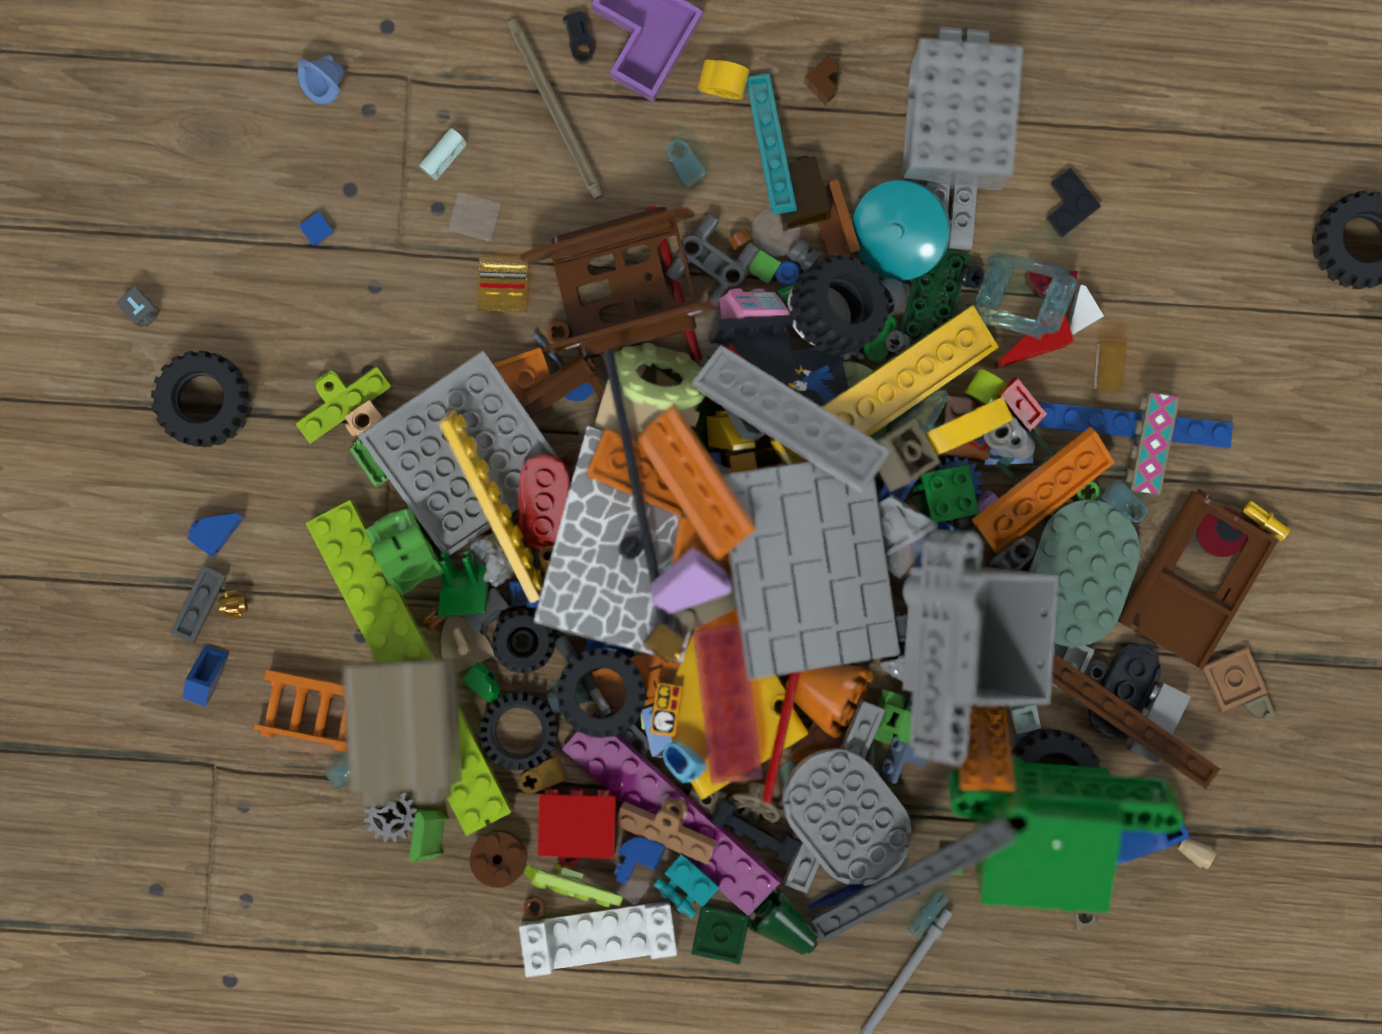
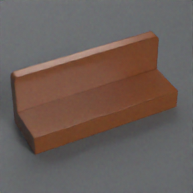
M836 179L828 182L827 186H824L831 208V219L818 222L828 256L846 255L849 257L858 254L860 247L839 180Z

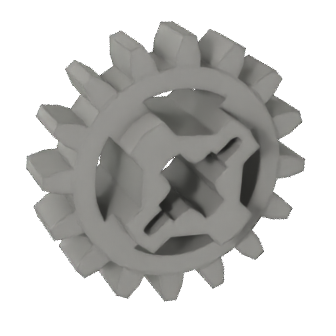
M406 791L401 794V799L393 800V804H388L384 808L371 806L364 809L363 812L369 814V817L363 821L366 823L370 822L371 826L367 831L375 830V839L382 835L384 842H387L390 837H392L394 842H397L398 835L405 839L408 837L406 830L413 831L414 827L411 825V822L415 821L413 813L417 812L418 808L411 807L414 799L407 800L408 793ZM399 801L405 806L407 812L401 810ZM393 809V814L397 815L398 818L396 817L389 821V816L383 813ZM375 818H378L381 821V823L383 824V828L379 827ZM396 823H405L400 830L393 832Z

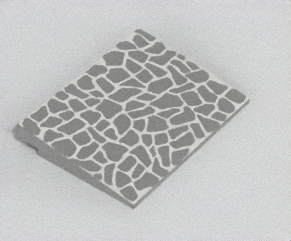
M587 426L536 613L535 624L656 656L642 646L654 627L659 624L656 607L651 598V583L644 548L637 558L631 560L623 558L618 549L621 540L628 536H636L642 542L634 499L628 494L585 476L603 434V431ZM715 464L721 475L732 474L731 468ZM645 502L659 576L664 573L662 570L672 562L679 517ZM627 541L628 546L624 548L626 553L631 552V555L635 554L634 549L637 548V545ZM667 611L669 624L664 626L686 640L682 645L685 650L676 661L683 663L691 631L683 634L674 614Z

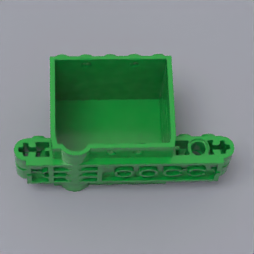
M1011 755L1014 790H998L993 788L961 790L959 769L952 771L947 777L952 813L961 818L976 820L975 830L999 817H1002L1006 823L1014 815H1021L1027 819L1025 828L1018 831L1012 830L1017 837L1014 843L975 863L980 904L988 906L1029 907L1041 910L1058 909L1067 912L1086 911L1094 914L1109 913L1122 830H1141L1151 833L1174 832L1183 825V817L1175 789L1167 784L1166 779L1109 775L1108 768L1024 763L1022 759Z

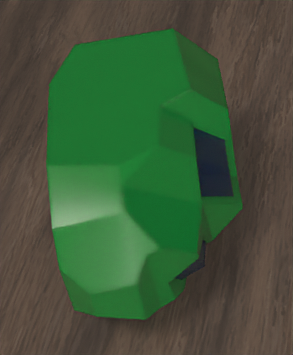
M477 661L462 682L489 703H495L500 698V686L496 682V674Z

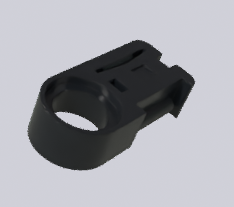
M578 12L564 16L563 22L566 25L569 36V45L573 59L579 64L591 62L594 57V49L585 14ZM579 46H587L590 54L586 58H579L576 55V49Z

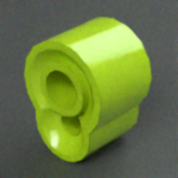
M979 369L964 394L969 399L983 406L998 399L999 397L996 394L1007 383L992 373Z

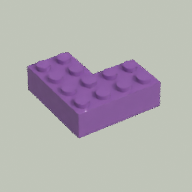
M594 0L592 3L594 13L632 34L610 71L611 79L654 103L702 21L703 11L685 0Z

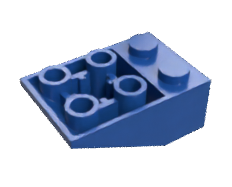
M1184 823L1180 829L1174 832L1151 833L1141 830H1122L1117 865L1160 851L1190 838Z

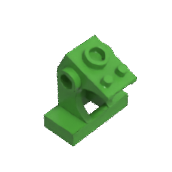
M884 689L882 690L877 706L884 708L885 713L873 739L891 744L893 735L897 734V740L910 744L912 707L908 706L907 710H903L907 697Z

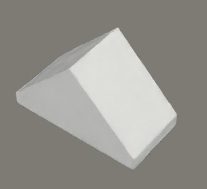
M1084 285L1077 287L1068 322L1072 335L1104 316Z

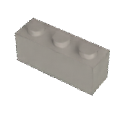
M1159 682L1158 686L1154 685L1148 697L1151 700L1147 708L1143 707L1141 714L1172 735L1191 696ZM1127 737V750L1158 764L1160 760L1158 756L1131 737Z

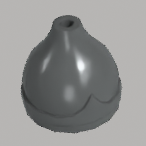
M893 278L878 280L880 285H884L886 290L884 295L885 298H888L889 306L886 307V310L889 311L888 316H893L904 307L910 286L908 283H902Z

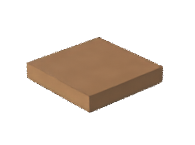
M1248 647L1241 648L1206 663L1202 670L1220 712L1268 693Z

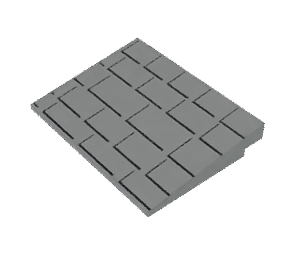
M812 462L722 475L757 528V530L729 552L747 678L756 679L900 655L874 478L863 493H860Z

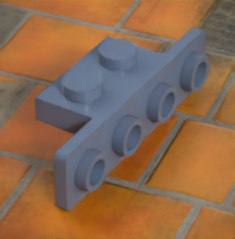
M913 692L909 695V701L905 710H907L908 706L912 707ZM895 734L891 741L890 749L879 774L881 778L892 783H897L905 761L923 768L927 762V759L919 758L915 754L914 747H910V744L897 740V734Z

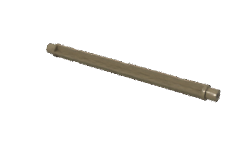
M517 19L507 22L511 31L510 35L513 37L587 186V191L591 193L594 200L602 197L604 194L600 188L601 184L597 181L524 33V28L520 26Z

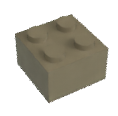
M916 418L894 428L875 441L890 450L887 460L879 469L890 492L911 483L940 463Z

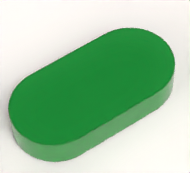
M888 316V320L885 321L886 326L883 332L879 333V337L864 346V355L869 361L881 362L887 357L889 350L886 348V338L889 333L897 330V322L893 316Z

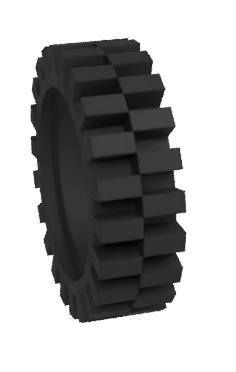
M526 692L506 694L498 698L485 711L480 723L481 729L479 734L482 740L481 744L486 750L488 757H491L497 765L499 764L503 768L515 771L527 770L536 767L551 754L557 742L558 723L553 710L540 697ZM513 708L530 710L541 722V741L533 751L519 755L506 751L500 745L496 736V726L501 715Z

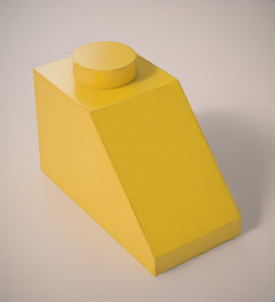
M726 410L715 411L716 415L706 416L708 446L733 451L755 447L754 441L740 438Z

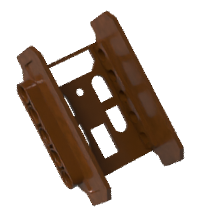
M658 207L553 237L551 239L552 244L522 253L520 255L521 260L529 263L545 259L553 260L572 338L544 346V352L556 354L567 350L579 349L580 355H583L584 358L588 356L593 358L604 355V350L613 349L615 352L626 346H636L694 330L697 328L695 316L718 309L717 303L713 301L700 303L696 301L677 226L678 222L695 217L694 211L687 207L667 211V207ZM672 236L677 238L692 300L678 303L669 298L657 250L663 239ZM640 245H646L650 248L651 255L647 261L626 267L623 250ZM612 254L616 270L599 275H592L589 272L588 264L592 259ZM647 273H651L653 276L650 282L645 280ZM608 279L612 298L581 306L577 288ZM652 293H658L662 296L663 304L659 309L638 315L634 298ZM625 302L628 318L611 323H605L601 320L600 312L604 307Z

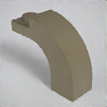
M733 581L731 582L732 591L728 594L673 612L683 634L737 608Z

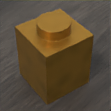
M659 623L654 627L642 646L668 663L672 662L673 659L677 661L685 650L682 645L686 640L662 623Z

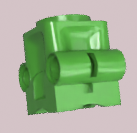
M411 509L389 513L366 529L365 532L372 545L371 550L378 564L381 566L387 581L394 586L400 596L413 590L422 581L434 579L444 574L432 543L428 540L421 523Z

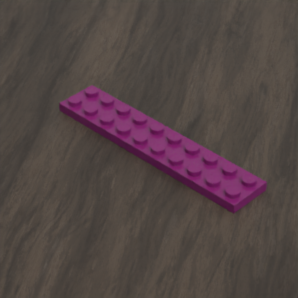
M595 712L591 716L593 718L602 719ZM577 732L562 748L566 754L604 788L611 790V794L616 795V798L622 804L626 802L657 815L668 797L685 803L687 805V814L682 826L716 840V844L708 865L689 856H684L719 886L718 890L746 915L749 916L780 884L781 878L725 828L710 821L711 816L621 735L595 738ZM671 806L673 811H679L677 807Z

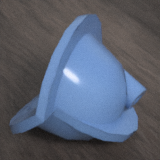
M330 54L310 62L305 59L297 61L298 79L304 93L312 101L319 104L332 103L340 92L338 83H340L343 77V67L339 63L334 62Z

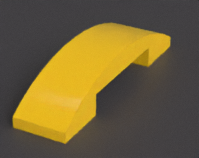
M1000 397L924 434L937 456L1012 421L1013 418L1003 397Z

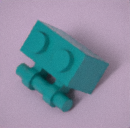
M683 854L678 855L665 870V874L671 879L668 884L659 878L653 885L660 891L659 894L664 899L668 898L677 906L676 910L681 914L685 913L690 919L697 913L690 904L695 900L703 907L719 889V886L711 878L704 874ZM677 885L688 894L684 899L673 890Z

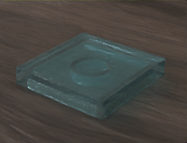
M945 390L934 391L889 422L885 428L886 431L890 432L894 428L916 418L922 431L929 433L949 397Z

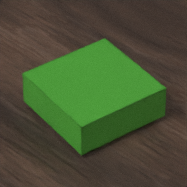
M760 250L748 269L751 274L769 284L781 262Z

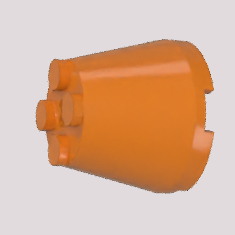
M850 663L801 671L794 702L825 733L838 738L842 734L840 731L842 727L850 725L860 699L866 700L868 696L866 685L867 682H872L873 673L864 667Z

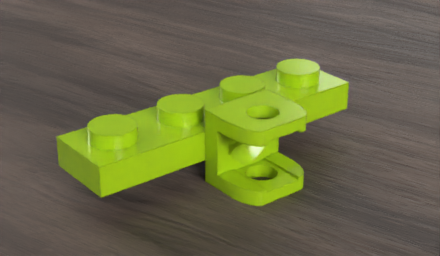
M377 366L347 387L337 373L329 370L315 381L316 389L324 403L299 419L295 424L311 444L346 419L345 416L368 400H374L391 388V385ZM326 382H332L333 386L327 388L324 386V384Z
M557 862L554 867L558 870L557 873L527 865L524 875L532 880L531 884L537 887L545 888L548 885L547 887L555 892L577 897L584 901H588L590 897L596 899L595 902L605 907H610V904L620 906L623 896L613 890L581 881L584 873Z

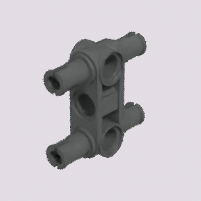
M707 214L697 230L690 232L682 241L687 265L694 266L716 282L717 287L707 301L717 303L719 309V299L726 295L728 290L738 289L749 274L748 267L760 250L748 242L736 260L727 257L708 242V238L719 224V221ZM695 243L699 247V251L696 254H689L685 250L686 245ZM679 248L676 251L677 258L665 273V276L675 283L678 282L685 272ZM728 272H736L740 279L735 283L728 282L725 277Z

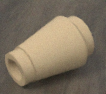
M1192 839L1181 841L1177 849L1199 868L1204 867L1207 870L1217 854L1212 849V846Z

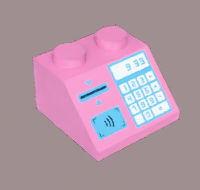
M731 289L719 299L722 319L789 315L788 309L776 293L765 292V289H754L750 292H743L742 289Z

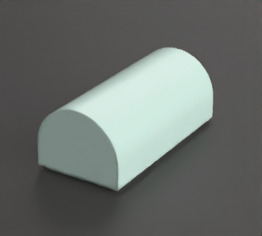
M450 128L421 162L419 167L435 181L438 180L465 148L467 142L458 132Z

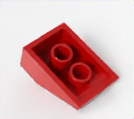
M1054 311L1039 318L1040 322L994 364L995 368L1005 367L1065 348L1072 344L1074 339L1066 314L1058 315L1057 311Z

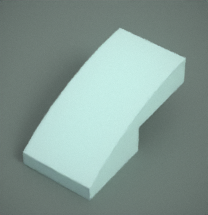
M1036 704L1008 705L1017 734L1041 728Z

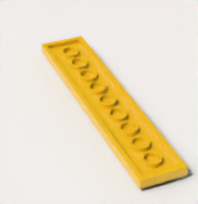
M971 305L821 408L869 437L999 347L974 305ZM776 439L770 441L785 466L811 462Z

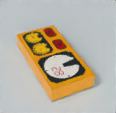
M657 683L650 728L651 734L675 737L682 686Z

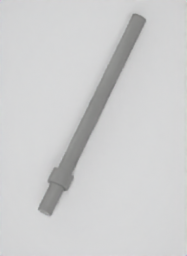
M945 908L934 924L931 923L926 930L927 935L860 1032L861 1034H872L936 939L939 940L944 933L942 930L953 915L952 912Z

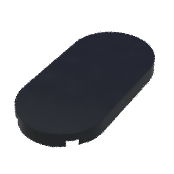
M1131 643L1125 645L1115 654L1100 685L1141 713L1161 674V664H1159L1157 653L1149 646ZM1088 710L1090 724L1099 734L1109 738L1126 735L1092 710Z

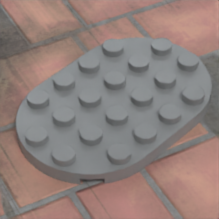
M824 749L807 756L792 770L783 792L785 817L793 831L828 874L845 884L870 885L884 880L900 867L909 851L908 845L910 833H912L910 819L902 804L865 759L845 749Z

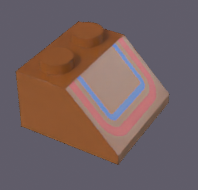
M947 396L943 407L941 425L981 407V405L972 399ZM981 435L942 454L988 460L990 446L986 443L984 436Z

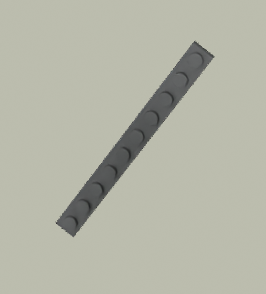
M999 817L814 916L809 923L822 941L825 942L1014 843L1017 837L1004 819Z

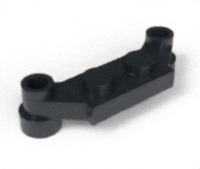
M723 797L718 799L715 805L717 808L710 819L712 823L722 828L725 824L732 826L731 831L741 837H744L745 834L752 837V842L763 849H766L767 846L777 852L775 857L787 864L795 851L798 852L803 844L788 833H785L782 840H780L775 835L734 813L737 806Z

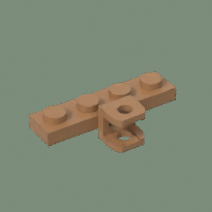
M668 797L657 815L626 802L620 808L616 826L655 841L707 865L716 844V840L682 826L687 814V805L674 798ZM671 806L677 807L679 811H673Z

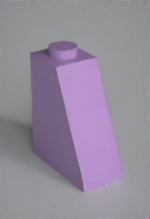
M692 548L651 584L653 603L659 608H664L669 613L723 596L732 591L730 574L695 548Z

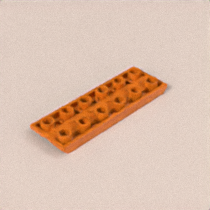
M675 404L670 406L637 435V439L710 552L716 558L721 559L757 530Z
M970 703L967 754L963 763L959 765L961 790L982 788L1014 790L1005 705H978Z

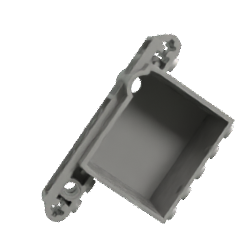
M939 26L937 40L920 39L911 61L901 179L925 184L926 187L940 198L947 213L949 191L952 189L950 241L948 248L971 250L974 235L977 189L1001 191L1013 175L1023 47L990 45L989 30L966 28L965 40L962 42V28Z
M935 530L930 534L928 542L923 541L922 566L911 568V574L904 585L903 594L908 605L903 690L913 692L910 747H914L915 754L919 758L958 766L963 763L967 754L970 703L978 705L1050 704L1058 576L980 567L981 544L976 534Z

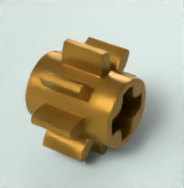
M239 589L226 590L225 596L219 597L221 615H228V620L241 619L242 613L248 612L246 594H240Z

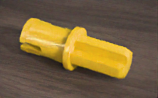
M1253 501L1245 505L1243 513L1259 524L1260 529L1267 530L1278 538L1279 541L1284 540L1289 534L1290 528L1274 518L1272 512H1266Z

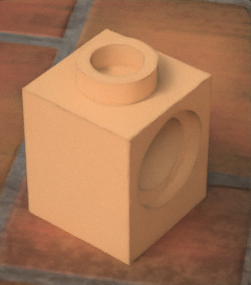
M368 400L345 416L348 421L345 426L354 437L383 417L374 403ZM364 414L368 415L370 419L368 426L360 428L357 423L358 418Z

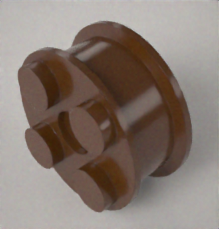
M502 830L489 832L479 838L470 853V867L474 876L484 885L494 888L505 887L516 881L523 873L527 863V853L522 841L516 835ZM495 855L502 857V863L495 861Z

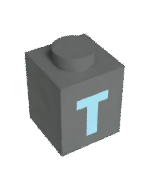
M135 286L116 302L135 325L141 328L144 325L147 327L152 324L157 318L156 314L159 312L148 297Z

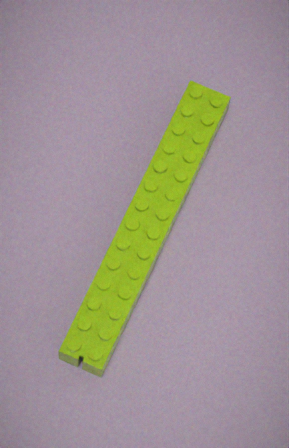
M349 500L305 523L376 662L434 660L435 657L403 595L400 596L394 586L387 581L381 566L378 564L371 550L372 545L365 532L368 527L355 502ZM458 704L462 781L451 787L452 796L446 798L467 836L485 827L489 823L487 819L492 823L508 815L513 809Z

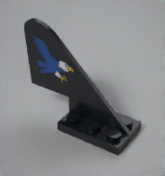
M792 315L717 320L709 334L710 343H718L719 346L726 347L732 345L745 361L819 407H822L848 389L842 356L837 354L834 356L825 353V350L819 351L816 348L791 350L789 330L793 325Z

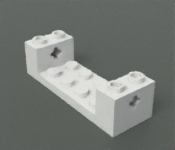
M670 900L522 921L519 926L526 977L551 974L553 969L647 955H651L652 959L677 956Z

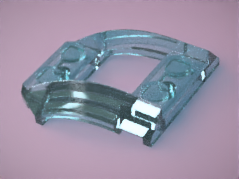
M997 253L985 258L991 264L974 303V307L985 324L1023 333L1036 339H1041V336L1045 333L1052 334L1059 330L1077 286L1075 279L1069 275L1068 269L1041 260L1012 254ZM1014 268L1053 278L1036 321L997 310Z

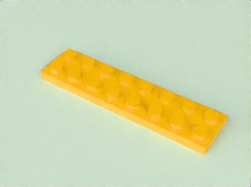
M453 409L445 413L439 424L530 603H533L541 597L545 578L542 576L540 569L536 570L532 562L534 561V556L530 548L524 547L521 541L523 539L522 532L518 525H513L510 519L512 517L511 510L506 503H502L499 497L501 492L495 481L492 482L487 473L490 472L489 467L484 459L480 460L476 452L478 450L477 443L472 436H468L465 430L467 424L462 414H457L456 410Z

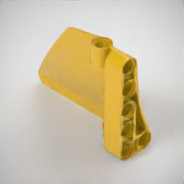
M733 609L694 629L685 651L683 663H680L672 685L682 686L676 734L675 737H670L672 741H680L686 746H690L706 763L707 768L702 775L691 782L701 800L771 758L781 715L775 711L774 704L776 701L783 703L786 692L776 675L756 679L747 678L738 613ZM793 708L783 750L809 734ZM683 756L682 761L685 765H688V760Z

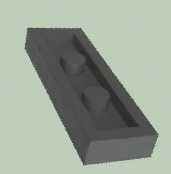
M205 565L202 566L170 633L192 644L195 643L227 578L226 575Z

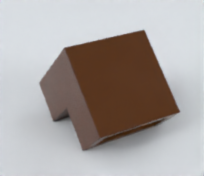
M829 56L821 61L805 77L804 84L824 105L828 104L837 95L838 88L830 79L837 74L839 66Z

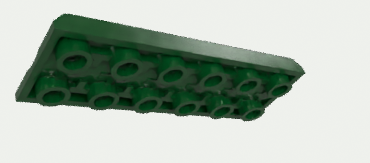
M947 249L941 261L933 269L912 279L900 327V332L910 337L911 345L955 316L962 289L960 273L963 267L968 265L969 254ZM936 391L927 397L934 399Z

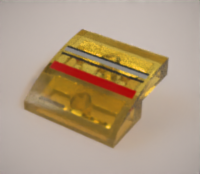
M479 257L477 311L527 312L529 262L521 259Z

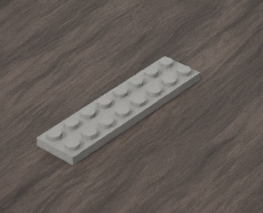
M721 345L692 382V386L702 394L860 493H863L890 454V450Z

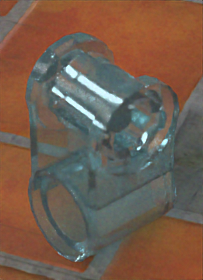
M675 139L669 143L667 147L668 160L686 189L708 176L705 168L685 141ZM674 147H677V149H684L682 151V157H679L678 155H672L674 153Z
M1114 479L1099 496L1100 501L1108 503L1114 510L1117 509L1132 524L1142 521L1147 515L1148 510L1145 503L1117 479ZM1138 507V515L1132 517L1130 515L1132 512L1130 508Z

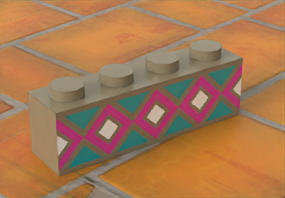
M1146 388L1145 395L1140 396L1139 410L1142 411L1140 419H1136L1134 434H1137L1135 444H1131L1129 453L1132 463L1131 468L1127 467L1125 473V482H1128L1127 485L1130 490L1161 495L1180 398L1175 392Z

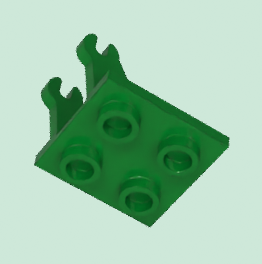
M969 465L924 473L921 475L922 485L912 487L910 493L925 490L929 509L919 512L923 515L929 514L930 519L935 523L980 514Z
M470 550L463 552L466 558H463L466 569L457 570L454 567L448 553L440 554L444 559L440 561L444 574H442L438 610L440 618L486 613L489 581H484L483 577L487 568L486 566H478Z

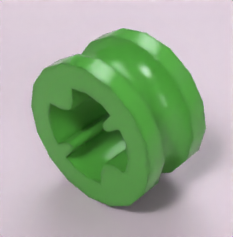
M1093 481L1087 484L1090 486L1089 489H1093V494L1089 495V499H1085V495H1081V490L1075 494L1076 498L1079 501L1096 500L1099 496L1097 484Z

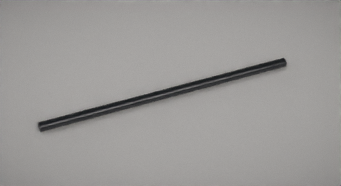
M608 349L603 352L650 583L652 584L660 576L614 350ZM655 605L658 622L663 625L669 624L667 611Z

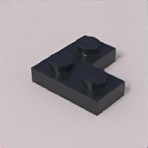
M1071 168L1050 184L1065 204L1047 217L1046 220L1062 238L1101 207Z

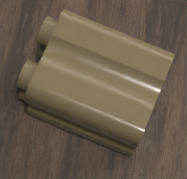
M456 659L364 663L344 666L343 685L349 793H361L362 806L393 804V800L401 799V790H413L414 803L445 801V797L452 796L451 787L462 781Z

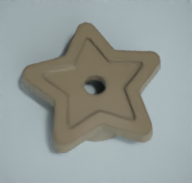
M1086 911L1067 913L1075 919L1077 931L1088 925L1098 926L1094 913Z

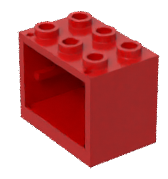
M546 788L545 793L539 795L537 856L614 858L616 795H611V790H596L595 794H586V789H571L569 794L561 793L559 788Z

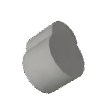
M1013 416L1012 421L983 434L986 443L992 450L1005 458L1013 457L1016 460H1025L1035 450L1033 439Z

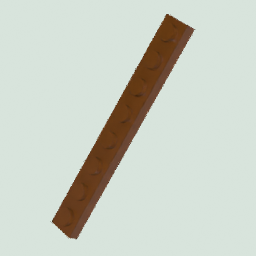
M1053 653L1051 682L1202 788H1208L1219 772V767Z

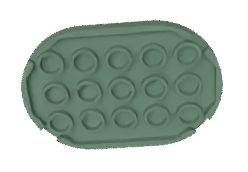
M1082 500L1071 503L1058 510L1048 520L1041 533L1028 572L1058 576L1054 644L1066 647L1092 644L1106 636L1116 625L1121 615L1138 566L1140 544L1137 532L1128 517L1108 503L1096 500Z

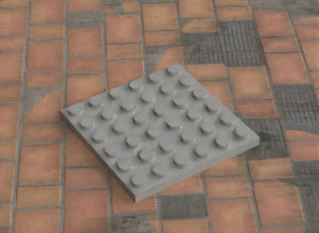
M484 350L358 435L440 551L449 555L492 526L439 424L445 413L455 409L457 414H462L467 424L465 430L469 437L472 436L478 446L476 452L480 460L484 459L490 471L487 474L492 482L495 481L501 492L499 497L503 504L506 503L509 506L511 513L519 509V476L527 460L534 455L542 453L558 457Z

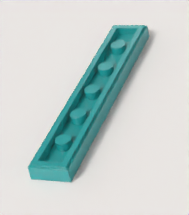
M770 73L750 76L746 86L771 213L776 215L797 211Z

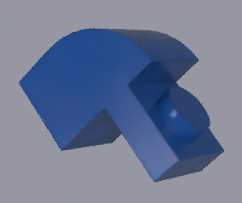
M634 838L624 843L619 849L618 854L626 859L624 862L620 860L614 873L617 875L616 881L627 886L637 864L655 872L666 850L665 846L647 838Z

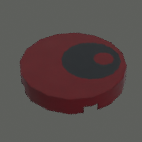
M1223 508L1243 520V518L1237 512L1230 510L1228 508ZM1210 513L1205 514L1196 529L1198 543H1200V546L1207 554L1214 557H1229L1236 554L1244 546L1247 539L1245 533Z

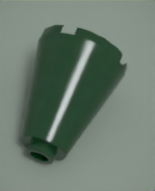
M777 888V893L772 891L754 910L756 913L754 920L751 918L748 920V928L752 932L801 955L810 954L817 947V934L787 895L779 888Z

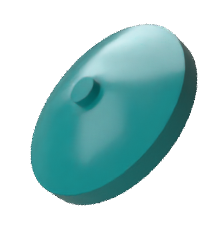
M892 180L874 187L861 199L853 216L852 225L860 247V252H858L860 258L871 267L872 271L886 278L909 280L929 272L941 261L949 245L950 220L944 204L932 190L915 181Z

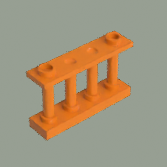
M271 669L266 670L264 680L270 681V686H272L265 723L255 724L254 729L260 730V735L275 737V734L334 745L333 750L347 752L345 706L338 739L323 736L330 700L334 698V694L344 696V685ZM285 684L295 686L294 690L296 691L289 729L274 726L282 688H285ZM310 689L319 691V696H321L313 734L299 731L306 693H309Z

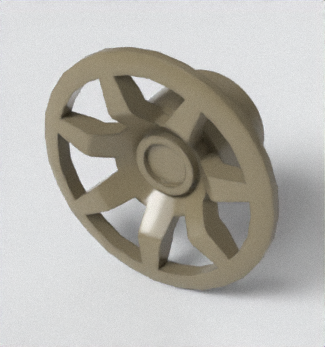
M750 783L745 794H735L728 798V801L737 806L734 813L748 821L770 824L778 821L780 818V812L773 804L761 802L765 786L763 784ZM750 812H753V817H749L747 815Z

